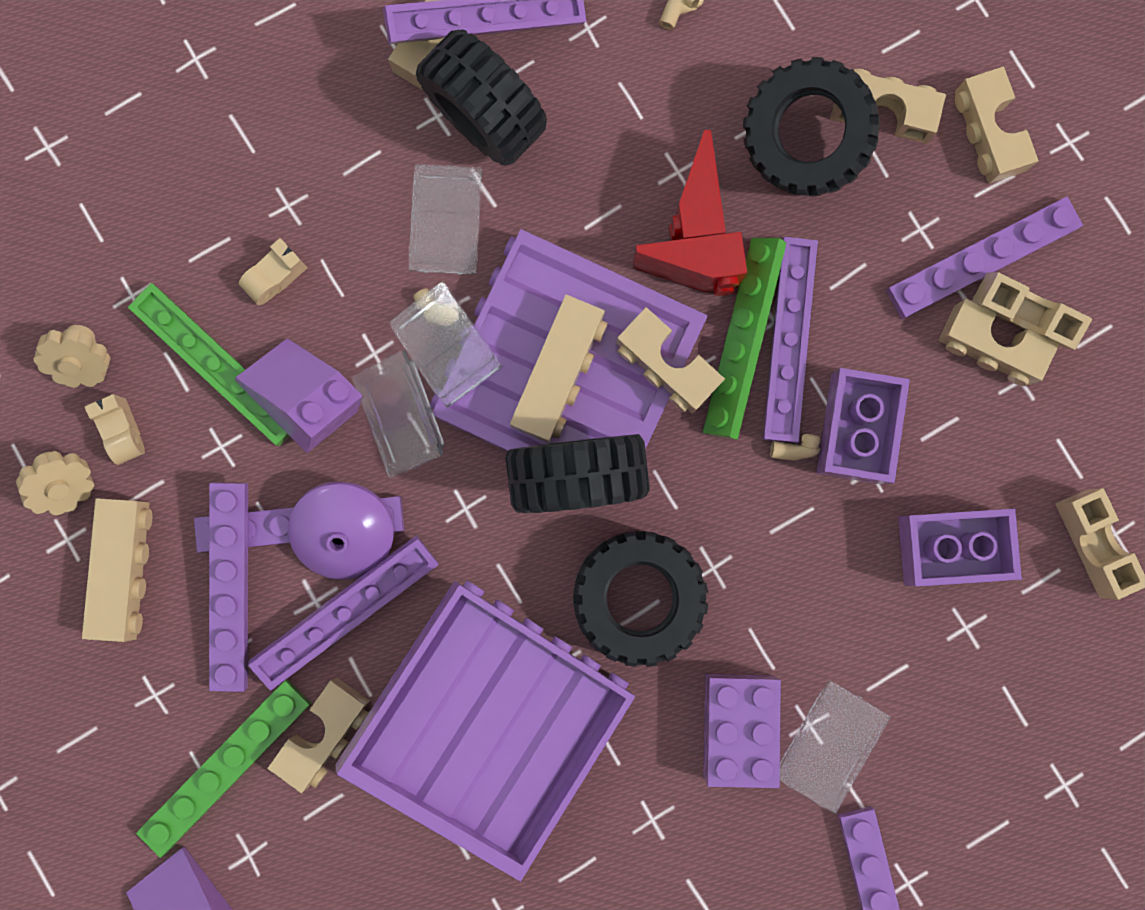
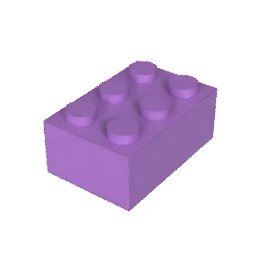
M839 368L831 374L816 474L880 485L895 483L910 379Z
M1015 509L898 517L904 585L917 587L1022 580Z
M705 674L703 779L708 787L779 788L781 680L774 675Z

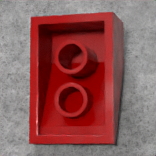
M704 130L676 214L671 216V225L668 226L670 241L726 233L711 130Z
M734 232L636 245L633 269L702 292L713 291L715 296L732 294L747 274L742 233Z

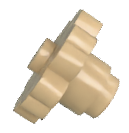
M72 325L62 333L51 330L47 334L42 335L34 356V362L38 365L40 372L52 375L54 382L65 384L72 388L78 387L80 383L93 387L97 383L102 382L111 360L106 347L96 343L94 333L82 325Z
M53 451L40 454L34 459L32 466L23 467L16 480V485L24 507L31 509L35 514H41L49 510L52 515H60L64 512L75 510L77 501L88 499L94 487V482L90 475L91 471L88 463L85 460L80 459L74 453L62 457L59 452Z

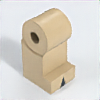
M281 238L270 246L272 250L255 266L246 271L239 280V286L259 306L283 291L308 268Z
M112 394L84 406L89 418L94 420L103 440L104 448L114 464L120 465L145 454L140 431L126 398Z

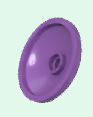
M329 482L312 488L298 500L290 515L288 536L295 555L311 571L331 579L348 580L361 577L388 556L393 543L394 525L388 508L372 491L354 483ZM340 538L344 543L337 545L332 539Z

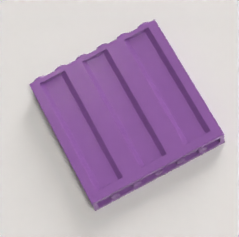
M520 229L517 237L511 236L505 247L503 255L507 256L502 268L497 266L490 278L489 285L492 286L488 297H482L476 307L474 315L478 318L473 329L468 327L461 338L459 346L463 347L458 360L453 358L446 369L445 377L448 378L444 389H438L432 398L430 407L434 410L431 415L506 452L514 448L548 444L511 428L510 422L563 299L567 294L605 310L603 321L607 322L608 325L601 342L594 340L589 353L594 354V358L587 374L580 372L575 385L581 388L573 407L567 404L561 416L567 419L559 439L552 437L550 443L639 434L645 441L646 449L671 394L662 385L657 389L643 376L645 370L635 362L631 365L619 355L617 350L620 347L616 344L617 337L647 307L672 330L670 337L661 346L662 359L671 367L683 368L708 315Z
M467 580L464 585L454 581L335 764L336 773L348 782L521 882L636 696L626 689L629 683L613 672H611L609 677L603 675L598 671L601 665L583 654L581 659H578L569 652L573 647L556 636L550 641L540 635L543 628L533 621L525 618L523 623L511 616L515 610L496 599L494 604H491L483 599L482 596L485 591Z

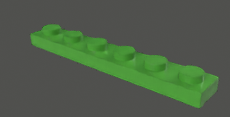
M751 238L746 258L747 274L739 286L718 373L725 379L712 393L703 433L709 436L738 440L786 247V242L780 238Z
M150 283L128 306L138 318L276 446H280L289 437L269 414L235 381V377L246 369L155 284Z
M289 679L285 680L136 834L159 858L163 857L293 724L312 702Z

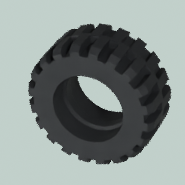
M463 29L450 31L417 65V81L422 86L421 88L425 94L429 96L431 102L472 145L476 146L484 155L489 156L494 162L502 166L514 164L546 130V113L541 108L538 99L531 93V89L519 78L514 69H511L505 63V60L499 54L492 51L490 46L478 40L477 36L472 33H468Z
M812 57L809 61H803L802 58L792 60L791 65L782 68V66H779L772 71L773 76L767 81L763 79L757 86L759 89L755 98L750 97L746 106L749 108L748 116L743 119V129L746 130V137L743 138L745 149L750 154L749 160L767 182L791 194L814 197L841 190V187L848 183L851 184L858 178L857 175L864 168L866 169L871 161L870 158L874 150L877 148L880 118L873 94L858 73L853 69L846 68L843 63L836 60L830 62L825 61L823 57ZM809 95H819L832 100L842 111L845 122L844 135L840 145L831 155L815 162H804L790 156L782 146L779 136L780 121L787 108L798 99Z
M639 434L509 449L505 457L510 502L517 513L556 512L620 504L643 499L650 490L645 441Z
M648 531L622 533L598 545L584 560L577 574L573 592V605L578 625L590 644L597 651L603 653L606 658L632 667L637 665L657 666L658 662L664 660L669 662L676 658V654L684 649L686 651L693 644L691 641L696 633L700 634L704 626L702 624L704 614H707L709 605L706 603L707 583L703 580L701 574L703 571L699 563H696L691 557L692 554L685 547L676 543L675 540ZM632 565H647L657 569L666 577L672 590V606L669 614L658 626L645 631H634L621 626L611 616L607 606V590L610 582L618 572Z

